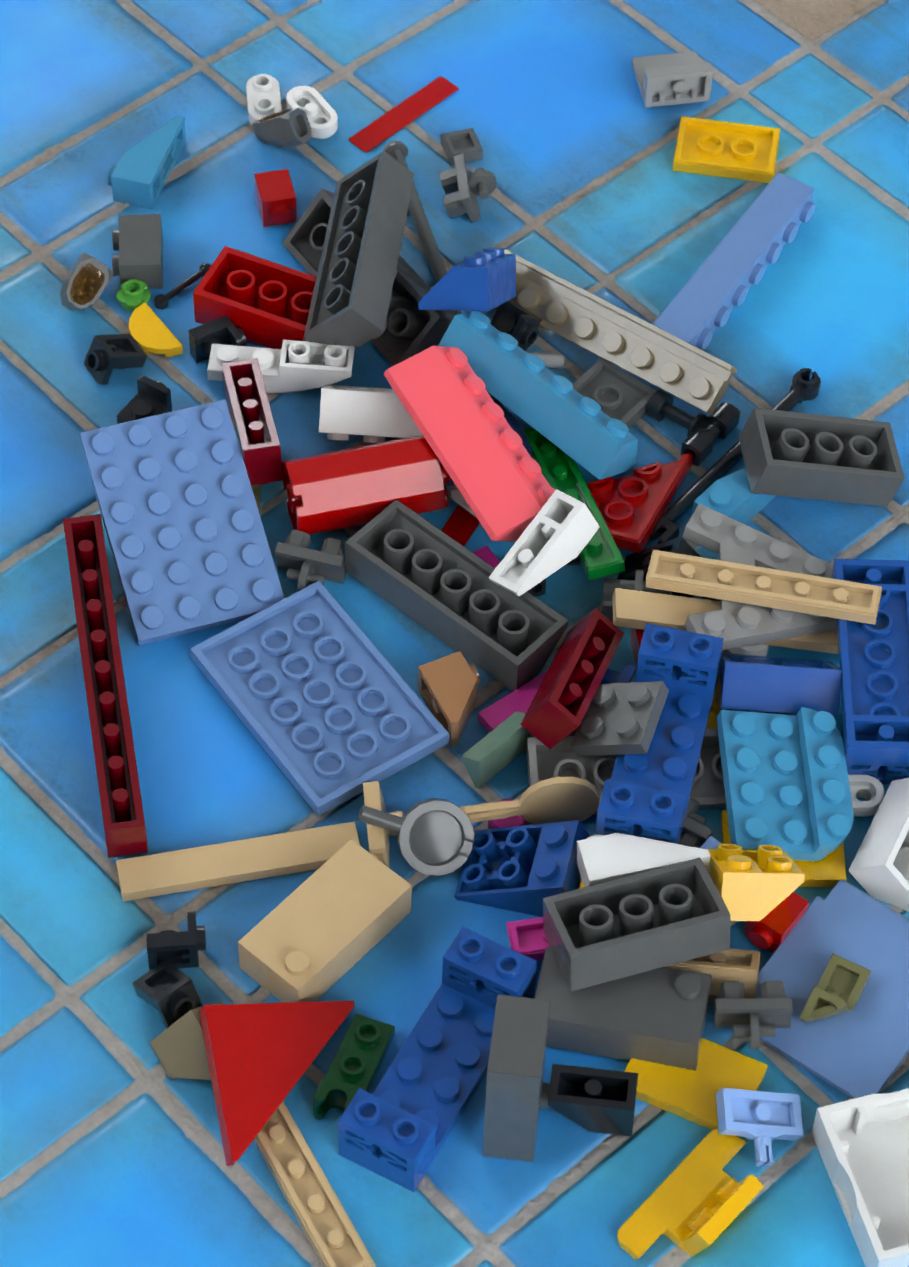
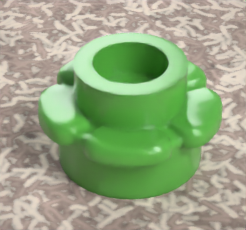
M131 279L119 286L116 298L123 309L133 312L144 302L148 305L151 291L148 290V285L145 282Z

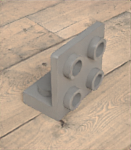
M695 51L635 57L632 59L633 70L645 108L710 101L713 69L710 62L700 63Z

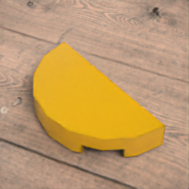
M146 302L133 311L129 318V334H131L146 355H149V352L154 354H165V358H170L183 354V345Z

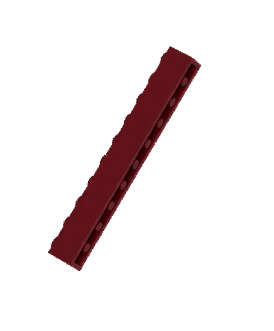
M101 514L64 518L66 548L108 858L148 853L146 827Z

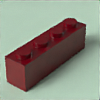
M258 359L221 363L225 400L250 484L264 485L270 482L282 481L283 471L280 442Z
M597 609L593 610L567 632L521 722V725L547 748H553L580 726L624 636V632Z

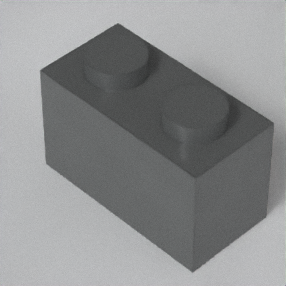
M161 214L119 215V229L112 230L113 251L119 250V255H112L113 276H120V285L128 280L136 279L145 282L148 285V289H163Z

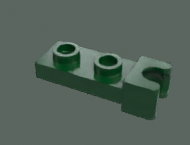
M355 1014L327 1075L323 1077L315 1094L313 1114L316 1119H323L328 1110L334 1107L345 1111L359 1088L369 1092L394 1038L395 1026Z

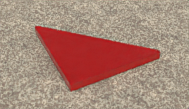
M691 454L681 455V460L661 465L660 461L634 469L633 474L613 480V476L586 484L618 548L636 553L642 551L692 466Z
M354 1000L204 1005L199 1010L226 1166H233L239 1160L355 1007Z

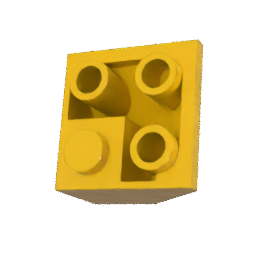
M720 844L718 849H706L710 854L709 875L731 914V921H761L804 882L805 874L779 846L759 845L758 850H742V847L739 845Z

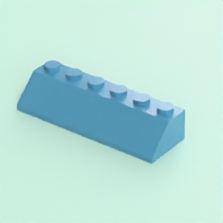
M470 311L454 316L438 346L456 347L464 352L468 358V364L476 376L483 380L488 393L599 480L634 469L637 464L638 439L628 432L629 428L620 420L610 418L600 410L601 406L595 400L583 397L573 389V384L568 379L555 375L547 369L545 362L541 358L525 352L518 346V341L514 337L500 332L493 327L486 315L477 311Z

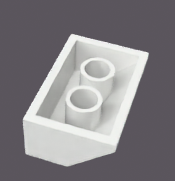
M325 385L321 388L319 432L327 433V439L347 441L349 440V434L364 435V442L383 443L385 442V437L404 439L422 435L393 389L345 385Z
M909 778L891 782L848 870L871 897L909 912Z

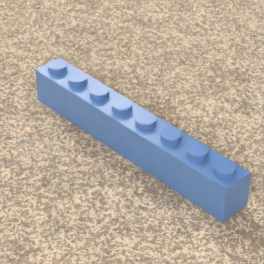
M778 172L652 325L699 349L705 350L712 339L714 331L718 327L723 328L727 323L731 310L735 306H741L744 302L748 289L753 284L757 285L761 281L765 268L770 263L774 264L778 260L782 247L786 242L790 244L796 237L799 226L811 219L815 210V204L812 203L814 188Z

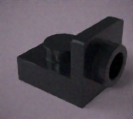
M509 300L499 305L490 324L500 332L514 337L518 341V346L526 351L535 342L542 319Z
M226 315L189 330L190 355L197 364L209 359L212 344L247 346V340L243 330L239 326L235 327Z
M131 334L95 335L86 354L84 365L100 385L108 383L113 369L143 367L147 355Z
M141 375L137 379L138 394L117 415V424L172 412L171 390L162 382L154 381Z
M196 911L187 912L188 931L176 932L165 930L159 933L146 934L149 970L164 960L177 969L199 967L198 951L206 950L205 925L197 926Z
M166 960L132 983L137 996L159 1011L166 1028L170 1027L188 1011L203 1007L192 979Z

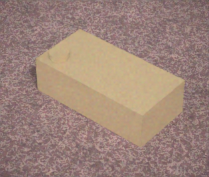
M351 839L238 941L239 968L282 1003L315 1002L411 912L412 885Z

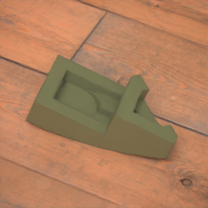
M832 954L817 987L814 986L799 1017L800 1021L809 1023L853 1011L869 981L871 970Z

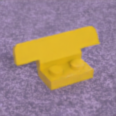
M718 1129L709 1132L619 1228L617 1232L619 1246L635 1260L639 1259L661 1234H664L691 1257L709 1247L764 1187L753 1174L738 1182L734 1177L731 1178L722 1171L747 1141L738 1136L720 1135Z

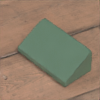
M514 712L461 756L475 788L479 789L522 754L525 751L527 738H534L521 725L525 713Z

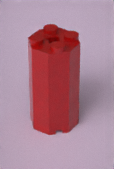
M423 435L282 461V484L284 491L287 490L288 501H286L292 529L303 531L307 534L367 524L395 500H398L416 514L449 507L448 492L444 484L450 483V476Z

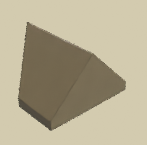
M221 1001L210 1005H222L223 1002ZM202 1007L188 1011L149 1043L171 1080L173 1078L211 1080L199 1010Z

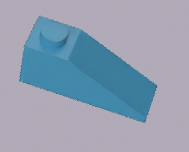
M177 115L122 154L117 165L111 167L108 185L112 186L113 201L153 209L186 142L184 116Z
M744 468L716 480L694 501L692 515L698 504H702L746 525L776 495L751 493L747 471Z

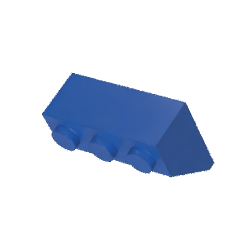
M484 248L483 252H475L474 256L464 257V262L453 266L418 302L419 310L490 311L516 297L515 254H504V248Z
M722 653L716 686V704L721 709L731 711H762L788 715V713L797 714L800 708L804 707L817 712L826 711L834 717H838L842 669L832 662L825 660Z

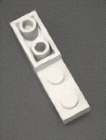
M283 340L282 349L212 344L207 369L208 380L223 381L221 363L257 358L266 393H285L319 388L340 382L352 376L355 346Z

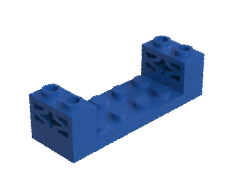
M834 559L831 578L882 586L875 625L836 619L839 666L842 669L841 694L844 724L841 736L844 743L848 775H869L879 780L881 784H891L894 780L909 778V561Z
M646 623L638 653L636 682L663 681L669 693L647 754H622L616 756L611 779H606L597 813L596 834L622 833L679 844L719 677L724 638Z
M462 926L443 956L441 986L372 1094L359 1088L339 1119V1155L414 1192L487 1074L497 995L533 998L537 961Z

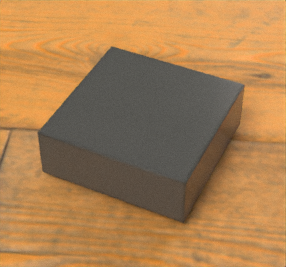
M473 128L441 134V145L451 166L455 165L454 156L464 154L466 162L483 159V149Z

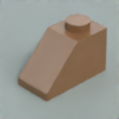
M461 651L418 666V691L431 713L450 734V746L459 743L476 704L477 685H480V677L473 663L468 664Z

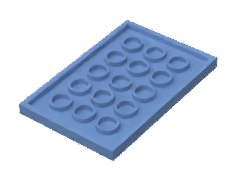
M225 399L80 433L81 445L138 646L242 621L285 599Z
M320 581L307 586L190 648L191 659L318 817L363 792V783L381 782L449 744L450 734Z

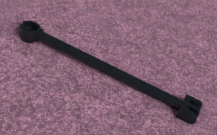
M809 368L799 370L793 376L790 391L771 410L790 411L798 403L801 404L803 401L815 399L819 394L821 384L820 377L816 371L812 374V369ZM740 440L663 513L649 540L653 542L661 535L657 543L658 545L679 536L680 527L674 523L694 504V501L716 480L720 479L743 457Z

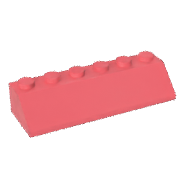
M431 346L388 368L383 375L491 541L516 542L555 492V489L549 485L541 473L540 465L531 458L523 446L519 434L511 428L505 419L501 407L493 401L487 392L483 380L476 376L468 364L467 356L456 347Z

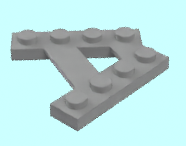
M698 504L682 536L718 553L719 560L831 578L832 564L702 504ZM721 600L720 610L688 615L684 626L689 632L724 638L722 650L836 630L837 623L836 618Z

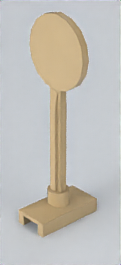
M554 777L541 780L530 786L521 795L519 800L497 801L459 807L462 808L472 823L505 819L512 816H523L531 824L574 820L582 822L590 818L598 810L600 798L596 787L585 779ZM379 781L363 783L365 806L387 813ZM403 811L389 812V814L403 817L404 815ZM367 824L369 852L389 867V836H396L397 833Z

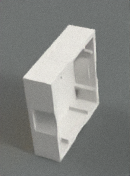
M909 1088L892 1093H874L817 1108L811 1133L865 1267H909Z

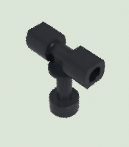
M660 389L651 396L645 409V414L658 422L666 417L688 429V438L682 443L680 456L687 453L691 454L692 465L699 466L713 451L714 440L716 438L725 439L738 425L740 411L727 402H722L715 409L712 416L699 413L694 417L672 405L673 396Z

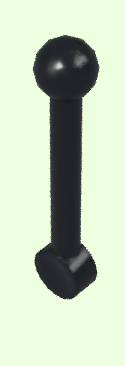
M208 263L201 264L199 271L165 295H157L154 298L155 307L158 309L167 308L170 299L204 276L211 265Z

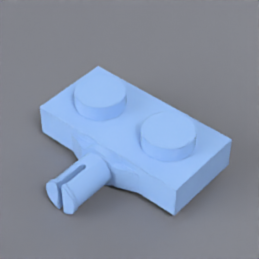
M722 1088L716 1092L719 1134L743 1136L753 1140L756 1166L762 1165L764 1167L774 1164L772 1140L796 1141L803 1136L799 1094Z

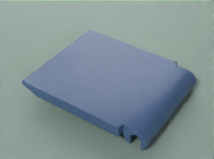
M841 879L825 900L819 896L815 898L805 914L758 974L755 998H760V983L765 981L783 982L786 997L792 998L793 1010L790 1028H775V1037H759V1040L852 1099L874 1093L881 1094L909 1055V919ZM832 954L871 970L869 981L853 1011L809 1023L800 1021L799 1017L814 986L817 987Z

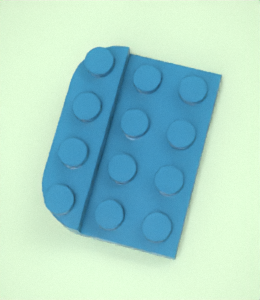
M804 707L800 708L797 715L720 710L716 721L731 844L741 846L742 850H758L759 845H775L781 847L782 851H785L792 860L802 861L823 860L827 854L839 848L852 828L854 814L844 743L836 727L834 716L826 711L817 712Z

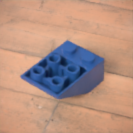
M579 820L474 830L473 848L468 859L462 865L454 897L460 901L542 917L543 898L579 889L581 876L577 866V841L586 839L590 835Z

